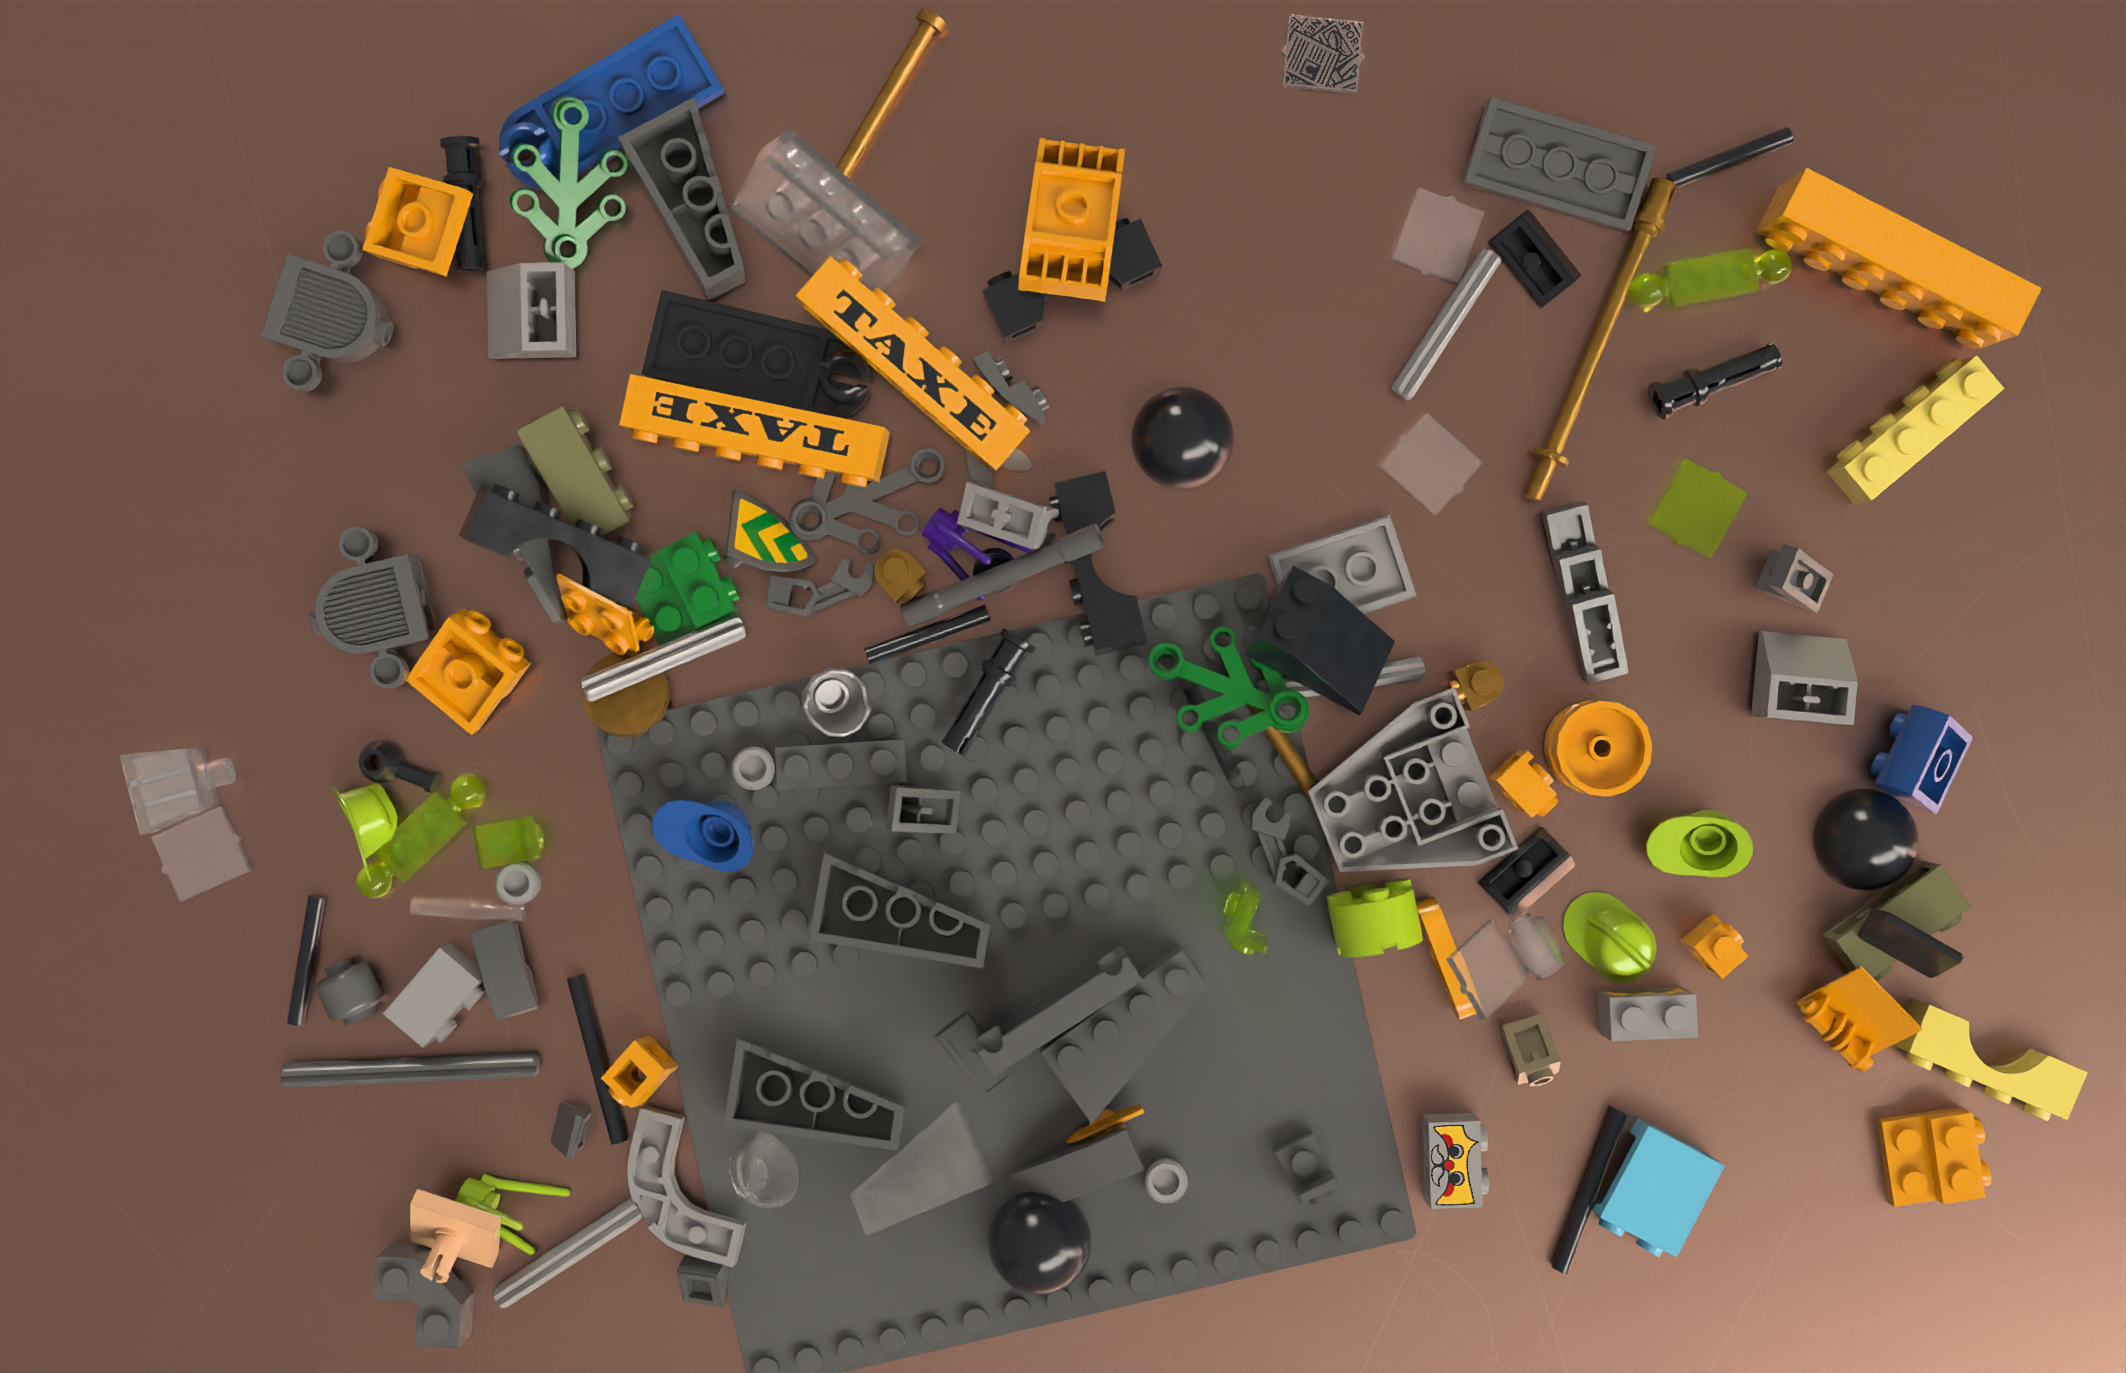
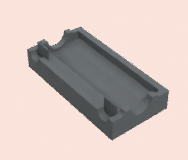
M1490 97L1487 100L1478 126V135L1472 153L1468 158L1461 184L1618 231L1627 232L1631 230L1657 149L1656 145L1494 97Z
M1119 945L1113 951L1097 960L1096 963L1025 1009L976 1037L978 1043L975 1046L978 1049V1054L994 1077L1139 984L1143 979L1124 947Z

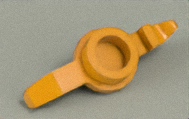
M1141 1104L1127 1107L1118 1112L1104 1108L1092 1124L1089 1122L1088 1126L1077 1129L1066 1139V1142L1076 1143L1093 1136L1097 1137L1121 1126V1123L1143 1114L1144 1110Z

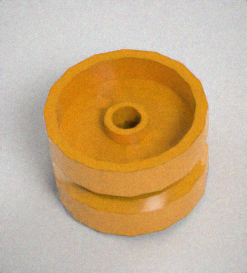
M1585 700L1568 705L1554 716L1545 733L1544 754L1549 770L1561 784L1576 792L1607 797L1627 792L1643 778L1651 762L1652 741L1648 727L1635 711L1620 703ZM1597 741L1601 742V750L1594 752L1595 743Z

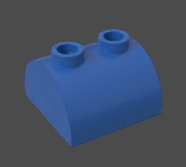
M1912 705L1907 715L1899 713L1894 718L1889 732L1890 737L1895 738L1889 754L1880 752L1876 756L1871 767V774L1877 777L1874 784L1878 788L1911 805L1937 815L1973 737L1950 715L1924 706Z

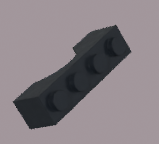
M1129 218L1116 221L1108 280L1122 291L1159 274L1162 268V264L1141 218L1131 223ZM1011 271L1001 273L987 281L989 287L982 290L983 298L1004 344L1043 327L1044 305L1049 294L1018 290L1019 274L1012 276Z
M1106 471L1055 483L1057 496L1049 497V502L1052 508L1059 511V516L1054 518V522L1063 521L1066 535L1094 523L1098 525L1102 532L1115 521L1116 512ZM1091 553L1071 561L1073 562L1076 579L1069 580L1075 605L1083 604L1087 619L1079 622L1084 646L1093 645L1095 656L1145 645L1147 638L1137 597L1116 592L1104 584L1094 570Z
M495 483L492 491L481 486L479 487L459 533V536L464 540L505 557H508L522 544L534 539L552 538L563 541L574 550L580 561L582 586L631 608L652 560L640 553L643 545L618 535L616 542L600 537L603 528L579 518L575 526L559 519L562 511L542 502L536 501L534 508L519 503L517 501L520 493Z

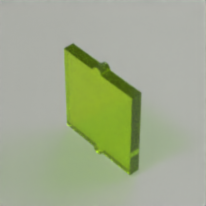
M1684 459L1648 524L1673 538L1675 545L1680 546L1684 544L1710 559L1748 493L1722 479L1720 472L1712 473L1691 460Z

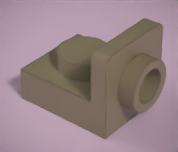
M1539 1014L1502 1025L1501 1031L1516 1070L1515 1078L1517 1084L1528 1082L1530 1086H1539L1553 1080V1074L1559 1072L1561 1060L1544 1015Z

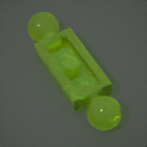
M1748 248L1667 263L1663 266L1665 278L1662 279L1654 273H1643L1635 278L1630 292L1635 303L1642 307H1653L1659 304L1664 296L1668 295L1671 308L1747 295L1760 290L1758 278L1769 284H1778L1786 280L1792 271V261L1786 252L1778 249L1768 250L1760 256L1758 261H1754L1753 250Z
M463 775L452 783L450 789L451 797L448 799L440 791L434 792L396 829L392 839L374 852L382 862L367 866L372 881L369 882L365 867L359 872L356 884L360 893L372 899L383 897L392 886V876L394 874L402 883L408 881L469 823L460 811L462 809H473L483 802L486 794L483 782L476 776Z

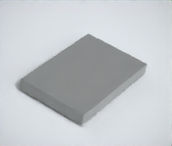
M1390 515L1266 556L1276 587H1278L1281 580L1294 565L1333 586L1363 614L1417 596Z

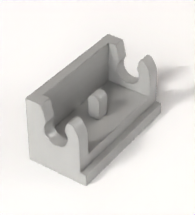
M969 481L966 482L957 524L1034 550L1054 543L1056 533L1048 531L1047 527L1051 518L1059 516V511L1055 508L1046 507L992 489L989 486Z

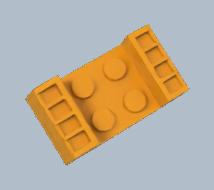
M1039 138L1018 290L1105 302L1125 149L1104 148V146L1097 147L1084 145L1083 143L1075 144Z

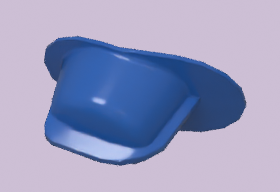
M679 799L669 801L661 806L653 817L652 831L657 842L666 851L678 857L719 871L731 872L745 867L753 856L752 827L748 824L747 818L741 809L732 803L712 801L703 804L697 801Z

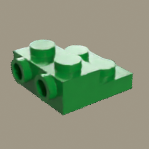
M692 533L658 550L657 554L648 557L652 560L635 599L644 617L648 618L650 625L654 626L653 635L659 646L739 611L735 601L740 599L741 596L730 575L723 578L716 564L722 558L710 536L704 539L701 533Z

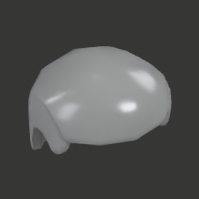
M826 668L814 674L802 693V706L808 721L827 736L845 737L860 730L870 713L871 708L868 703L865 685L859 677L843 668Z

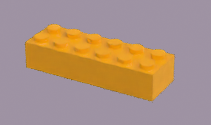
M1808 168L1778 187L1756 230L1757 233L1766 237L1765 241L1771 247L1785 252L1792 250L1804 256L1803 261L1810 267L1821 271L1829 269L1843 276L1841 280L1847 286L1862 291L1868 289L1880 295V301L1886 306L1897 310H1904L1905 308L1919 315L1918 321L1933 329L1944 328L1956 334V340L1959 343L1974 349H1980L2018 336L2042 289Z

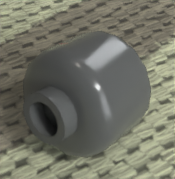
M348 958L324 969L327 977L317 984L316 990L330 1020H343L344 1025L347 1026L378 1011L376 1004L381 1001L383 995L368 964L358 963L352 966Z

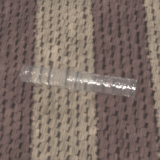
M412 898L410 912L411 915L454 917L460 919L525 921L526 905L478 900Z

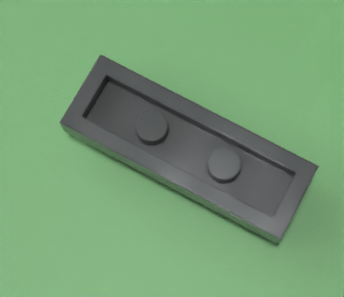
M905 739L774 747L777 791L908 782Z

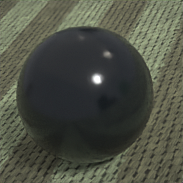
M1175 387L1156 394L1143 405L1133 424L1131 442L1136 461L1149 478L1168 488L1187 490L1209 483L1222 472L1232 453L1234 434L1228 413L1214 397L1199 389Z
M1868 788L1850 790L1831 800L1819 815L1813 836L1815 854L1822 869L1837 883L1855 890H1876L1898 881L1913 864L1919 842L1917 826L1908 809L1893 796Z
M1023 1192L1007 1200L994 1216L988 1235L989 1254L998 1274L1013 1288L1034 1295L1055 1293L1072 1284L1083 1272L1088 1262L1091 1251L1089 1224L1081 1209L1072 1200L1062 1203L1047 1194Z

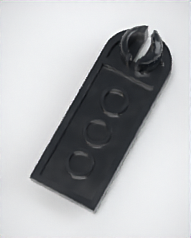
M661 290L642 370V375L654 379L843 419L855 414L863 407L871 390L868 386L862 384L854 386L834 381L835 373L873 382L874 369L828 329Z

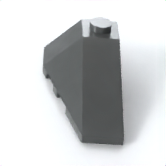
M515 445L461 464L476 494L480 486L492 491L496 483L520 493L517 501L531 508H534L536 501L551 506L548 486L527 449L523 446ZM539 538L522 544L513 551V554L520 562L526 560L529 567L524 569V574L552 623L563 624L567 622V615L556 578L558 573L562 574L556 539Z

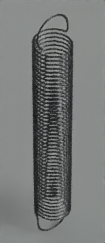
M1196 684L1186 689L1182 687L1191 705H1199L1202 702L1200 700L1205 698L1202 695L1203 693L1195 691L1197 690L1194 687ZM1205 721L1202 724V730L1207 735L1205 737H1207L1206 739H1208L1207 741H1209L1208 743H1210L1209 745H1211L1210 747H1212L1211 749H1213L1212 751H1214L1213 753H1215L1214 755H1216L1215 757H1217L1216 759L1223 773L1226 774L1225 776H1227L1226 778L1230 782V778L1241 773L1239 769L1233 773L1228 772L1230 770H1227L1229 768H1227L1228 766L1225 763L1235 758H1232L1234 757L1231 756L1233 754L1226 757L1221 756L1223 754H1220L1222 752L1219 749L1223 747H1220L1221 745H1219L1218 741L1214 740L1216 738H1213L1215 736L1212 734L1215 732L1213 730L1219 728V726L1207 724L1209 722Z

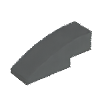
M1123 1124L1088 1141L1084 1140L1067 1146L1008 1173L1007 1176L1016 1195L1023 1192L1043 1193L1063 1203L1144 1170V1166L1126 1125Z

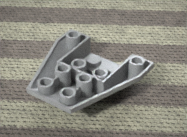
M1455 687L1412 703L1308 790L1339 872L1480 865L1518 850L1505 813L1495 802L1467 731L1471 727Z

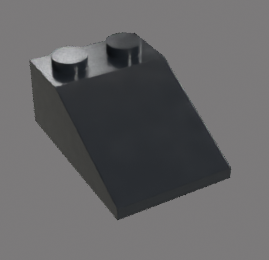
M1293 565L1279 583L1244 655L1360 715L1365 708L1395 641L1333 586Z

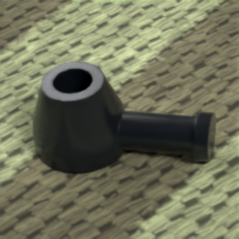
M373 741L366 745L359 754V769L363 776L370 781L386 783L399 778L424 788V791L428 793H433L438 785L439 773L434 771L428 772L404 762L402 750L391 741ZM374 754L378 755L381 759V765L377 770L373 769L370 765V759Z

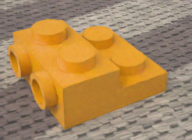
M389 167L386 178L379 186L378 203L373 218L366 227L365 243L362 250L380 259L447 277L473 193L460 187Z
M464 608L447 618L409 673L406 681L472 735L480 730L500 700L510 694L531 663L523 657L525 651L518 642L509 638L501 639L489 629L491 622L484 614L475 610L468 612Z
M1958 1106L1876 1119L1889 1204L1897 1207L1936 1200L1942 1204L1986 1198L1984 1186L1991 1184V1172L1987 1162L1980 1160L1978 1144L1985 1141V1131L1981 1120L1978 1117L1974 1118L1973 1112Z

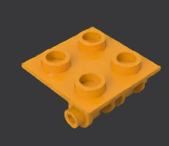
M560 573L557 574L556 578L565 607L567 622L576 632L583 636L590 634L602 640L611 651L618 655L627 654L633 657L641 654L639 642L641 640L647 642L654 633V626L650 625L648 618L632 610L629 611L624 605L619 606L616 601L603 597Z
M1862 966L1796 1002L1804 1013L1803 1019L1807 1023H1811L1821 1033V1038L1824 1041L1832 1040L1830 1047L1834 1051L1841 1049L1840 1054L1848 1061V1066L1851 1069L1857 1068L1860 1072H1865L1873 1065L1874 1060L1870 1056L1922 1030L1921 1026Z

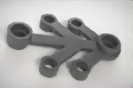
M920 449L913 455L910 465L880 478L879 483H868L866 488L847 484L844 494L829 502L827 500L834 478L840 474L825 472L824 479H816L810 497L798 501L792 507L789 514L790 527L795 535L806 541H816L827 534L856 545V548L864 554H873L881 546V537L877 531L872 528L858 530L834 518L851 511L894 527L902 536L910 537L915 535L920 528V520L913 511L903 510L900 512L874 502V500L916 481L925 484L937 482L945 472L944 458L935 449ZM926 459H932L937 464L935 472L930 475L922 473L920 469L921 463ZM808 512H816L819 516V522L815 527L808 528L803 522L804 516ZM909 515L914 518L915 526L911 531L900 529L899 521L903 516ZM866 533H871L876 538V543L871 549H864L860 544L862 535Z

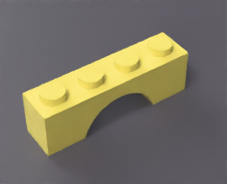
M1913 999L1907 1013L1921 1026L1922 1030L1893 1045L1908 1052L1905 1058L1906 1061L1927 1070H1931L1933 1063L1945 1067L1947 1070L1944 1077L1969 1088L1973 1080L1986 1085L1984 1094L2007 1104L2010 1103L2012 1097L2025 1102L2023 1111L2048 1121L2051 1113L2068 1120L2088 1072L2032 1049H2029L2022 1057L2010 1064L1995 1067L1987 1066L1978 1058L1971 1045L1969 1021Z

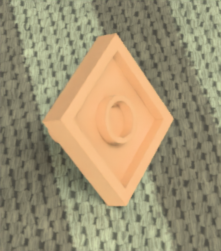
M417 1189L410 1203V1241L432 1248L425 1264L421 1268V1274L432 1281L436 1272L438 1274L436 1282L445 1283L449 1278V1273L457 1257L493 1268L499 1254L501 1216Z

